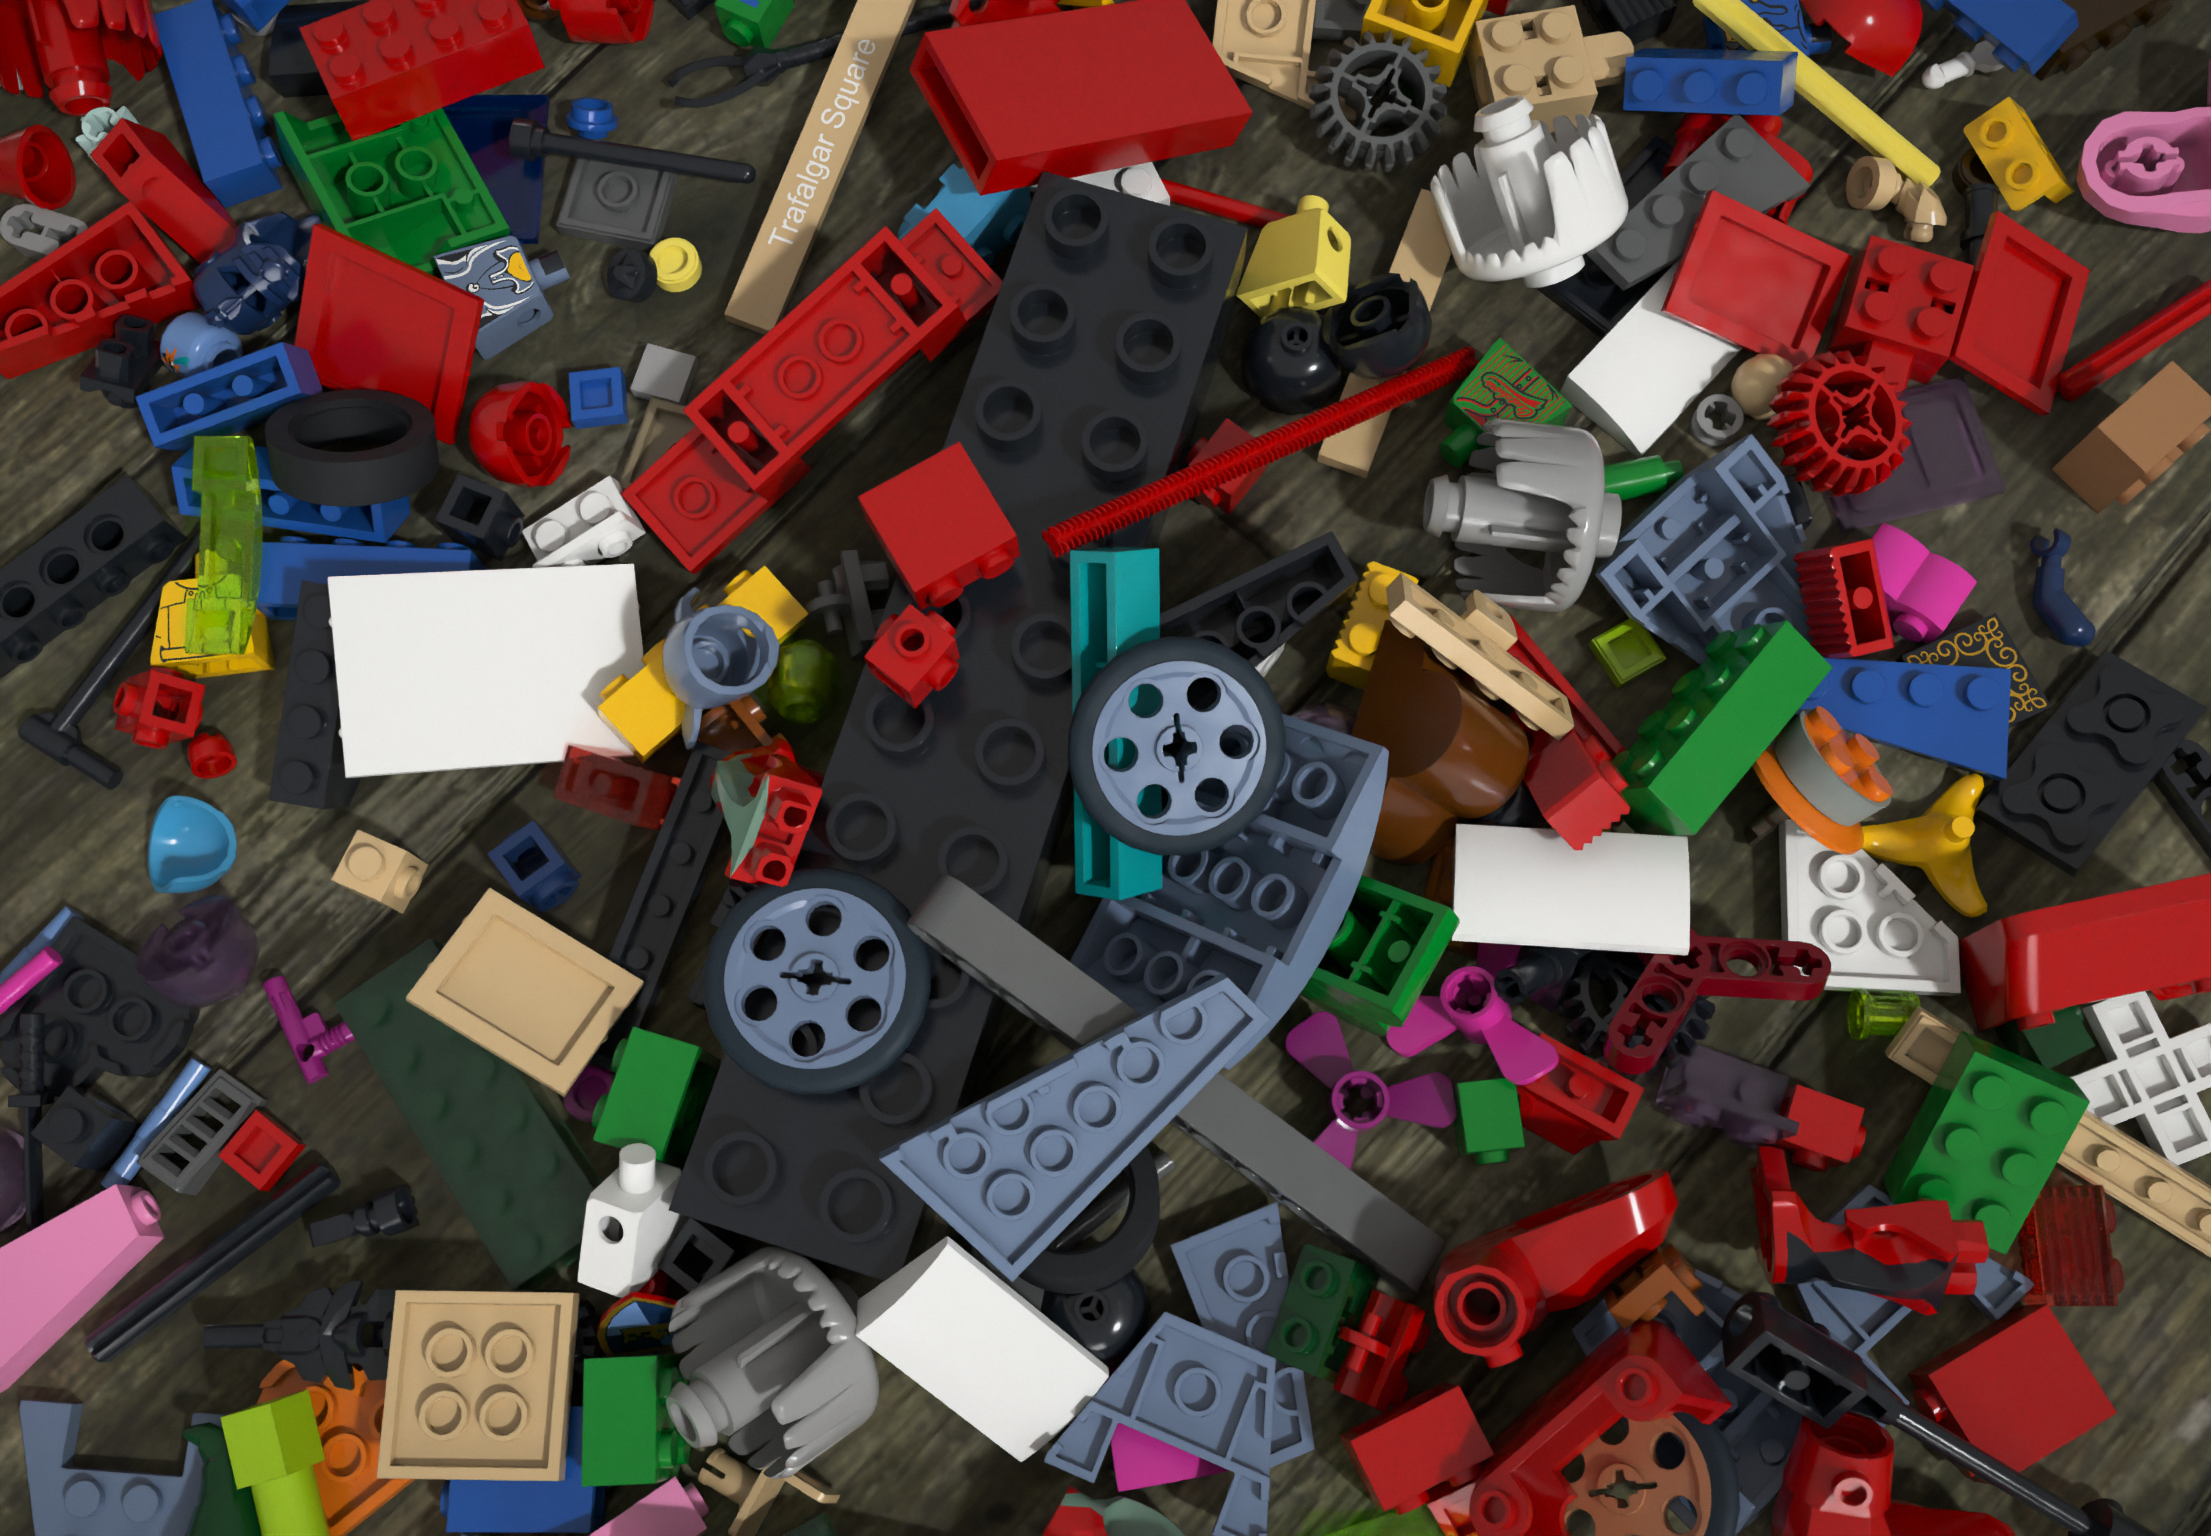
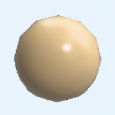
M1758 354L1744 361L1737 368L1731 383L1732 398L1741 406L1743 414L1755 420H1771V417L1776 415L1768 404L1773 400L1774 396L1779 394L1776 386L1792 371L1793 365L1789 360L1776 354Z

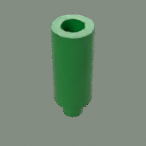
M1659 455L1604 465L1605 492L1617 493L1621 501L1664 493L1667 483L1676 482L1683 476V467L1680 460L1663 462Z

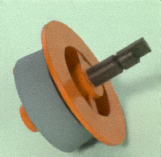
M1817 706L1814 709H1804L1782 734L1779 733L1752 765L1760 781L1774 801L1765 810L1760 811L1749 820L1750 826L1744 830L1747 845L1753 847L1777 828V824H1782L1790 817L1807 834L1827 848L1845 855H1852L1858 852L1864 844V834L1860 821L1888 806L1893 795L1892 787L1875 764L1880 759V756L1873 744L1859 733L1851 736L1823 707Z

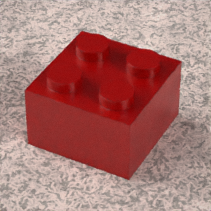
M1441 1382L1402 1402V1405L1394 1406L1388 1409L1386 1413L1383 1412L1339 1435L1371 1502L1384 1512L1389 1509H1395L1397 1515L1410 1512L1428 1502L1431 1498L1427 1490L1441 1482H1450L1452 1487H1456L1476 1478L1483 1469L1481 1462L1494 1455L1460 1386Z

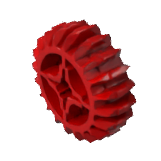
M1849 350L1838 351L1834 354L1829 351L1827 353H1819L1810 358L1809 361L1805 360L1797 364L1788 373V376L1783 378L1776 386L1779 394L1774 396L1773 400L1768 404L1776 415L1771 417V420L1766 425L1778 431L1779 437L1775 438L1770 446L1782 447L1786 456L1780 466L1793 465L1796 468L1794 482L1810 480L1812 492H1824L1827 490L1830 497H1841L1846 494L1858 495L1870 490L1871 487L1884 483L1888 477L1892 476L1891 471L1896 470L1904 462L1901 453L1912 443L1903 432L1907 431L1913 422L1902 417L1901 411L1908 402L1898 400L1894 393L1899 382L1887 383L1883 379L1885 366L1870 369L1868 355L1853 358Z

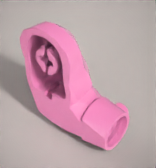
M2211 58L2208 65L2207 107H2195L2176 112L2124 111L2102 120L2085 141L2078 164L2076 182L2083 198L2102 215L2125 224L2154 227L2181 233H2205L2211 231Z

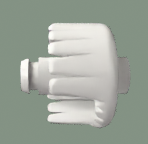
M1514 95L1500 99L1483 107L1475 114L1473 130L1474 132H1482L1484 137L1474 147L1477 172L1472 166L1469 157L1464 152H1461L1453 158V176L1447 165L1444 164L1437 172L1438 178L1434 175L1430 183L1436 209L1455 263L1461 273L1473 280L1485 282L1506 281L1522 277L1524 285L1528 288L1549 286L1578 273L1585 265L1583 254L1606 241L1619 229L1627 216L1628 199L1605 124L1597 115L1590 114L1588 119L1582 114H1577L1575 119L1578 130L1567 116L1553 118V127L1556 134L1555 142L1544 121L1530 120L1529 113L1534 109V106L1523 95Z

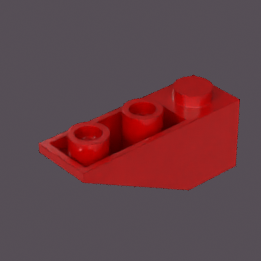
M121 118L90 154L118 191L128 200L132 201L138 209L200 264L216 250L220 252L235 239L237 223L165 134Z

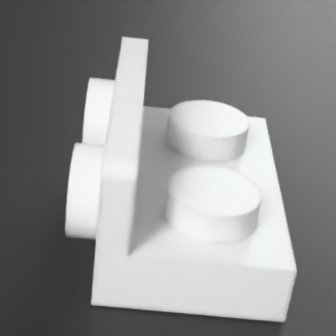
M609 475L522 531L538 561L532 565V568L596 565L605 558H613L625 553L632 546V541L646 533L632 506L621 495L623 489L616 479Z

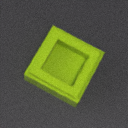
M1631 618L1595 637L1588 644V647L1617 690L1662 665L1667 659L1649 631Z

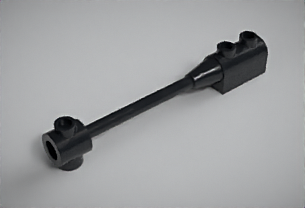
M1766 1292L1747 1293L1739 1298L1728 1312L1721 1332L1725 1369L1827 1430L1847 1412L1886 1425L1891 1424L2068 1530L2067 1536H2158L2152 1530L2125 1515L2122 1506L2117 1501L2101 1498L2078 1508L1904 1404L1902 1399L1862 1362L1861 1357L1857 1353L1832 1339L1829 1330L1824 1325L1816 1322L1805 1323L1782 1309L1780 1301L1774 1295Z

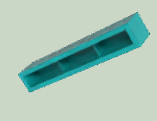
M1104 547L1070 550L1073 714L1079 698L1091 679L1108 662L1139 643L1160 638L1159 548ZM1152 684L1136 686L1129 696V707L1138 716H1147L1153 713L1160 703L1159 691ZM1123 737L1111 740L1104 749V760L1107 766L1113 769H1122L1130 765L1135 757L1134 743L1130 739ZM1148 785L1141 790L1137 799L1138 809L1141 813L1151 816L1162 812L1161 785ZM1074 789L1075 893L1120 901L1162 889V855H1155L1131 848L1106 833L1087 813Z

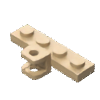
M1402 573L1386 588L1389 619L1402 634L1409 638H1414L1415 636L1421 638L1431 646L1435 656L1445 666L1454 670L1460 667L1473 677L1477 687L1492 700L1502 698L1514 707L1518 717L1529 728L1535 731H1539L1542 728L1559 741L1575 726L1567 697L1506 652L1518 640L1514 623L1503 608L1482 592L1475 589L1466 598L1467 610L1461 616H1458Z

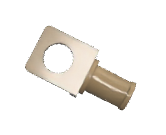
M717 1448L706 1460V1463L715 1468H712L710 1471L702 1467L698 1477L700 1483L708 1485L739 1505V1512L728 1530V1534L731 1536H755L785 1481L820 1503H837L841 1495L801 1469L791 1477L779 1479L765 1476L764 1471L767 1468L762 1469L759 1474L727 1454L722 1448Z

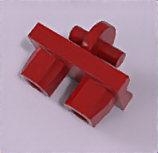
M1373 1289L1357 1330L1354 1331L1344 1326L1340 1328L1337 1337L1350 1343V1347L1333 1389L1385 1413L1388 1406L1397 1407L1402 1405L1409 1385L1406 1376L1401 1373L1409 1353L1416 1354L1418 1351L1423 1350L1431 1332L1429 1326L1423 1321L1426 1311Z

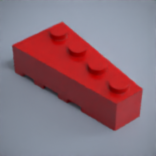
M132 201L124 204L0 286V374L8 380L97 347L102 339H110L114 334L115 323L122 314L152 320L155 325L202 307L195 295L193 284L195 279L154 225Z

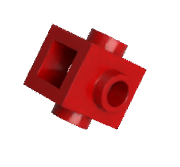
M909 604L900 616L892 614L878 628L874 636L875 644L864 656L871 675L916 709L933 688L936 691L942 690L958 671L959 663L957 660L960 658L956 639L953 638L956 630L938 613L929 610L924 615Z
M150 667L149 671L128 677L126 682L120 684L114 697L113 712L118 714L114 730L133 734V743L155 749H166L168 744L193 738L202 719V699L206 685L183 679L184 674L162 667Z

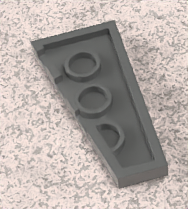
M1735 114L1630 210L1623 224L1611 237L1588 251L1587 255L1624 291L1681 260L1693 230V225L1697 220L1708 191H1717L1752 209L1767 214L1770 209L1783 202H1790L1803 195L1811 185L1739 114Z

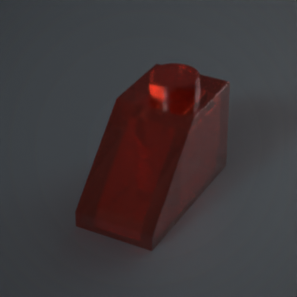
M568 745L553 798L635 826L661 830L682 777Z

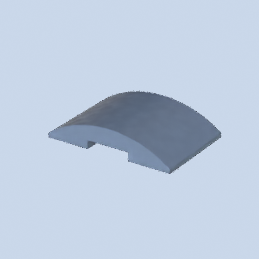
M1283 713L1282 718L1286 733L1284 766L1276 791L1261 815L1241 834L1214 849L1187 856L1162 855V889L1120 901L1103 898L1070 961L1141 1015L1225 973L1270 1018L1223 1067L1227 1070H1230L1250 1053L1273 1029L1304 989L1323 959L1342 923L1363 873L1374 839L1386 784L1389 751L1384 746ZM1232 725L1226 728L1220 736L1219 744L1221 751L1227 756L1242 754L1249 745V732L1243 725ZM1184 740L1175 758V764L1179 766V761L1182 760V751L1191 749L1192 742ZM1179 767V772H1178L1179 780L1181 779V768H1180V767ZM1217 778L1203 780L1195 791L1196 803L1204 809H1212L1218 806L1225 796L1224 784Z

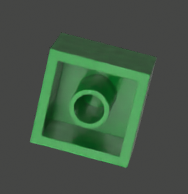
M633 1027L629 1039L623 1038L614 1053L612 1071L616 1072V1076L609 1095L603 1094L596 1104L592 1117V1127L596 1128L593 1140L618 1149L633 1143L647 1144L656 1151L657 1161L684 1169L721 1060L699 1046Z
M682 1354L584 1359L581 1487L656 1484L681 1475V1464H687L689 1461L690 1444L684 1440L674 1426L667 1410L666 1399L677 1382H682L686 1385L690 1384V1380L685 1379L680 1371L679 1364L682 1360Z

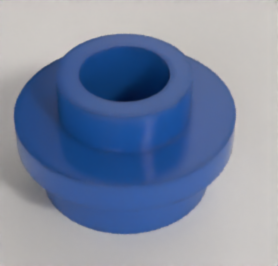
M578 98L571 102V111L566 114V123L569 127L576 129L577 135L580 137L602 139L608 136L609 131H613L618 127V117L613 114V105L609 101L598 98Z

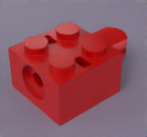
M1871 235L1851 264L1826 353L1830 351L1834 354L1838 351L1849 350L1853 358L1868 355L1870 369L1885 366L1883 379L1887 383L1899 382L1894 391L1897 398L1906 389L1909 379L1927 385L1950 357L1974 265Z

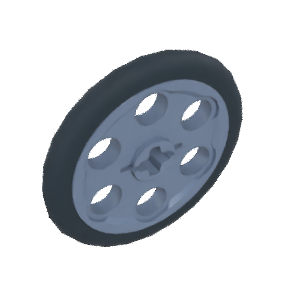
M1168 636L1139 643L1115 656L1091 679L1076 704L1069 727L1067 760L1074 789L1083 806L1106 833L1131 848L1155 855L1187 856L1222 845L1241 834L1261 815L1276 791L1284 766L1286 733L1281 708L1268 682L1247 659L1225 645L1202 638ZM1198 678H1210L1217 686L1218 694L1215 702L1207 709H1193L1187 701L1188 687ZM1141 684L1154 685L1160 694L1158 708L1147 716H1138L1129 707L1131 691ZM1174 714H1176L1177 719L1176 728L1179 730L1181 737L1186 741L1192 742L1191 749L1182 751V760L1179 761V766L1175 764V759L1172 755L1163 752V745L1172 743L1173 733H1176ZM1243 725L1248 730L1250 736L1247 749L1237 756L1225 755L1220 748V736L1229 726ZM1119 737L1130 739L1134 743L1136 750L1132 763L1122 769H1113L1107 766L1104 760V749L1107 744ZM1179 767L1181 768V779H1180V780H1179V777H1178ZM1207 778L1220 779L1225 787L1223 801L1212 809L1199 807L1195 800L1197 786ZM1148 785H1162L1168 792V803L1165 809L1157 815L1150 816L1141 813L1137 805L1138 795L1141 790Z
M836 868L796 870L792 872L787 886L780 887L763 883L748 892L727 913L713 936L703 968V1000L710 1027L724 1052L746 1074L772 1088L801 1095L832 1094L861 1085L886 1070L904 1052L923 1021L931 991L930 958L925 942L920 938L919 934H914L906 925L912 916L908 908L882 885L861 874ZM828 904L837 907L841 912L842 921L836 932L829 936L813 934L809 928V918L814 909ZM777 929L783 932L786 939L783 953L771 961L758 959L753 950L756 936L764 930ZM878 939L888 945V961L879 970L865 971L857 965V950L865 941ZM822 964L823 971L828 976L834 977L836 981H851V984L831 982V985H821L818 995H811V989L797 978L789 979L782 977L783 975L802 977L803 974H813L815 965ZM768 988L775 993L777 998L775 1012L766 1020H751L745 1013L744 1005L746 998L755 989ZM863 998L877 1001L881 1008V1019L878 1025L866 1032L853 1029L848 1021V1011L851 1005ZM805 1023H814L820 1025L825 1033L823 1048L813 1056H800L795 1053L792 1047L793 1034L799 1026Z

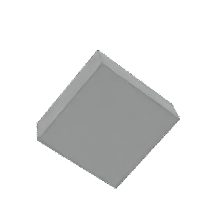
M647 343L630 390L638 398L650 401L652 396L685 405L700 365L696 356Z

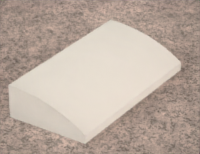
M1680 261L1676 262L1574 368L1567 376L1560 391V394L1637 458H1641L1743 349L1661 312Z
M1456 824L1453 848L1452 910L1458 916L1460 924L1452 936V941L1688 956L1690 946L1688 837L1602 832L1601 836H1593L1592 843H1584L1583 850H1574L1555 829Z
M948 1236L857 1301L855 1335L1020 1462H1023L1064 1429L1088 1404L1109 1377L1108 1366Z

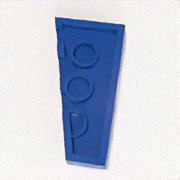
M1824 658L1833 668L1793 715L1796 718L1804 709H1814L1817 706H1821L1849 733H1859L1866 738L1875 740L1878 744L1930 757V760L1981 773L1980 775L1998 781L2007 779L2011 669Z

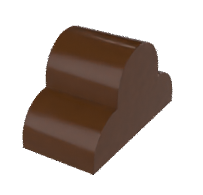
M1385 620L1351 736L1384 746L1389 751L1383 801L1370 853L1394 866H1412L1429 859L1445 845L1456 827L1458 818L1485 816L1500 808L1512 797L1521 784L1527 769L1529 745L1522 727L1516 721L1490 705V698L1477 687L1472 676L1460 667H1457L1455 670L1448 668L1435 656L1429 644L1418 636L1414 638L1405 636L1390 620Z

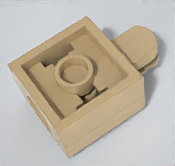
M1575 5L1475 21L1466 58L1479 110L1500 99L1514 95H1523L1534 106V109L1529 113L1530 120L1544 121L1550 133L1555 132L1553 118L1557 116H1567L1576 129L1575 117L1577 114H1582L1589 119L1598 95L1596 87L1619 84L1625 80L1626 57L1634 53V46L1631 40L1620 31L1583 37Z

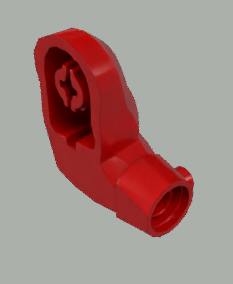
M1663 1168L1650 1170L1619 1179L1456 1246L1446 1254L1436 1275L1432 1295L1437 1324L1447 1341L1463 1353L1483 1356L1489 1368L1503 1366L1523 1356L1518 1340L1524 1335L1537 1330L1549 1313L1574 1308L1593 1299L1620 1274L1664 1242L1679 1204L1668 1170Z
M1851 1412L1843 1415L1828 1430L1809 1418L1802 1417L1783 1467V1482L1772 1511L1771 1536H2016L2010 1525L1987 1513L1931 1509L1907 1501L1891 1499L1894 1440L1888 1431L1875 1421Z

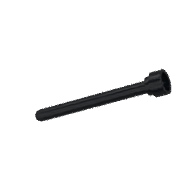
M516 117L510 129L509 148L513 159L536 162L538 157L546 158L548 154L742 184H750L756 178L755 168L748 163L550 133L548 127L541 126L538 120Z

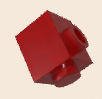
M1226 418L1209 440L1202 437L1197 441L1189 452L1186 463L1188 467L1225 450H1230V448L1241 443H1246V441L1255 437ZM1264 464V467H1258L1257 470L1253 468L1252 472L1248 471V474L1243 473L1241 477L1237 475V479L1232 478L1230 482L1227 480L1225 484L1221 482V486L1216 485L1214 489L1210 487L1209 491L1205 489V493L1200 492L1198 496L1194 494V498L1207 508L1214 509L1217 506L1229 515L1267 469V465Z
M1798 1084L1780 1090L1765 1144L1793 1154L1791 1162L1800 1167L1826 1173L1828 1167L1833 1168L1849 1164L1850 1159H1855L1861 1152L1866 1137V1127L1860 1125L1865 1108Z

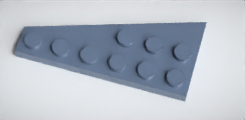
M1222 973L879 1152V1160L1013 1282L1239 1052L1270 1018L1225 973Z

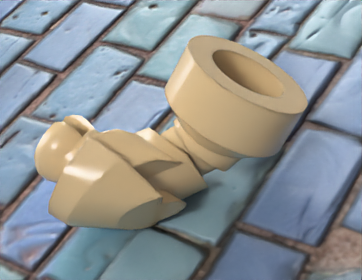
M1863 156L1852 166L1846 181V197L1853 208L1877 211L1884 208L1888 202L1895 204V210L1905 216L1904 221L1907 222L1903 236L1908 241L1928 243L1933 238L1934 225L1946 226L1947 216L1936 193L1922 181L1919 182V185L1908 177L1903 181L1901 174L1896 172L1891 160L1881 157Z

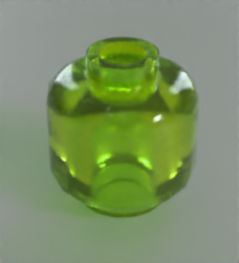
M798 640L793 644L780 648L777 665L769 676L767 699L778 710L779 714L788 721L804 724L819 720L821 716L827 715L836 706L841 670L837 657L820 643L813 640Z

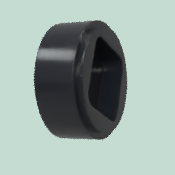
M631 248L620 250L612 258L608 267L607 282L611 293L618 299L632 303L645 301L653 293L657 283L656 263L645 252Z

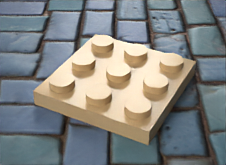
M396 1290L377 1478L507 1481L565 1480L580 1294Z

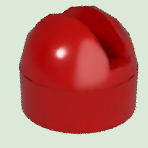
M206 732L199 733L188 745L187 758L192 773L199 778L210 779L223 776L232 771L237 764L233 746L222 734L214 733L212 736H209Z

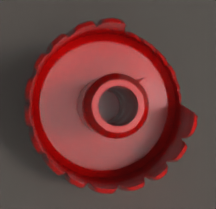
M0 0V83L3 89L9 93L19 95L18 73L24 92L29 97L43 98V77L50 92L49 98L65 114L85 116L95 108H108L110 106L113 89L106 84L110 80L106 59L114 60L121 66L123 63L128 72L138 82L145 76L146 66L149 72L153 71L163 56L160 33L151 0Z

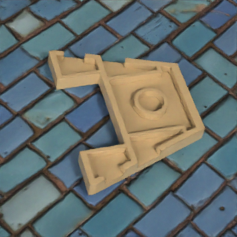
M1218 0L1212 45L1230 75L1309 110L1311 106L1316 104V102L1309 98L1311 86L1318 84L1314 77L1316 71L1308 70L1316 0ZM1338 96L1339 105L1344 116L1355 126L1356 112L1345 105L1346 99Z

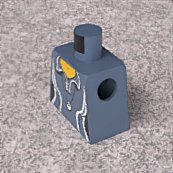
M507 236L434 256L444 281L485 299L475 345L484 360L492 358L549 322L553 318L554 313L543 290L571 279L557 249L530 261L515 236Z

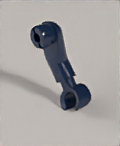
M2055 528L2053 531L2054 542L2050 548V540L2041 535L2035 536L2030 541L2031 551L2035 555L2042 557L2041 566L2036 568L2032 603L2035 611L2060 643L2074 647H2084L2092 642L2096 630L2093 623L2086 618L2064 591L2065 569L2061 568V560L2068 552L2072 540L2067 532Z

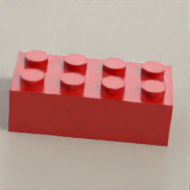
M370 0L364 4L299 28L352 141L371 136L545 68L529 23L517 0Z

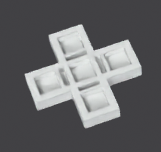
M2146 991L2106 999L2083 1008L2082 1010L2108 1061L2069 1077L2076 1082L2089 1099L2090 1103L2087 1110L2111 1125H2116L2135 1117L2150 1148L2176 1165L2210 1153L2211 1121L2197 1092L2211 1087V1022L2169 1038Z

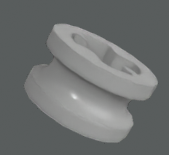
M1714 394L1706 397L1700 402L1690 420V430L1693 437L1700 444L1709 448H1720L1727 445L1734 439L1743 424V410L1736 400L1727 395ZM1712 412L1721 414L1720 420L1725 424L1721 430L1712 428L1713 421L1709 419Z

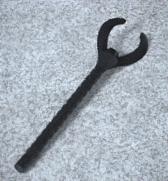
M952 0L948 3L945 2L934 5V7L931 6L911 12L901 37L904 34L908 35L919 30L922 31L933 28V26L936 27L953 22L954 20L949 14ZM970 0V10L974 11L981 7L983 0ZM844 32L786 48V50L755 46L746 55L716 56L692 62L680 68L669 77L667 82L671 87H674L687 74L716 66H742L746 78L731 88L709 97L689 99L675 96V105L687 108L707 107L733 99L755 85L768 87L778 76L791 68L834 56Z

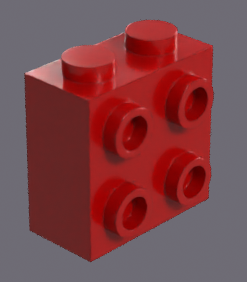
M960 441L858 496L867 523L920 611L930 605L942 607L951 603L963 593V587L981 577L992 579L1003 574L1014 564V559L1020 556L1017 534Z

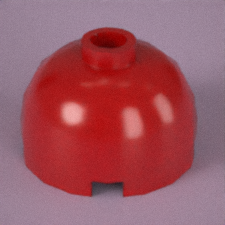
M517 381L496 385L477 401L471 414L469 424L470 446L477 463L487 474L498 481L519 487L551 485L563 473L570 457L571 446L566 445L561 448L564 438L563 428H571L570 416L562 397L552 386L546 383Z

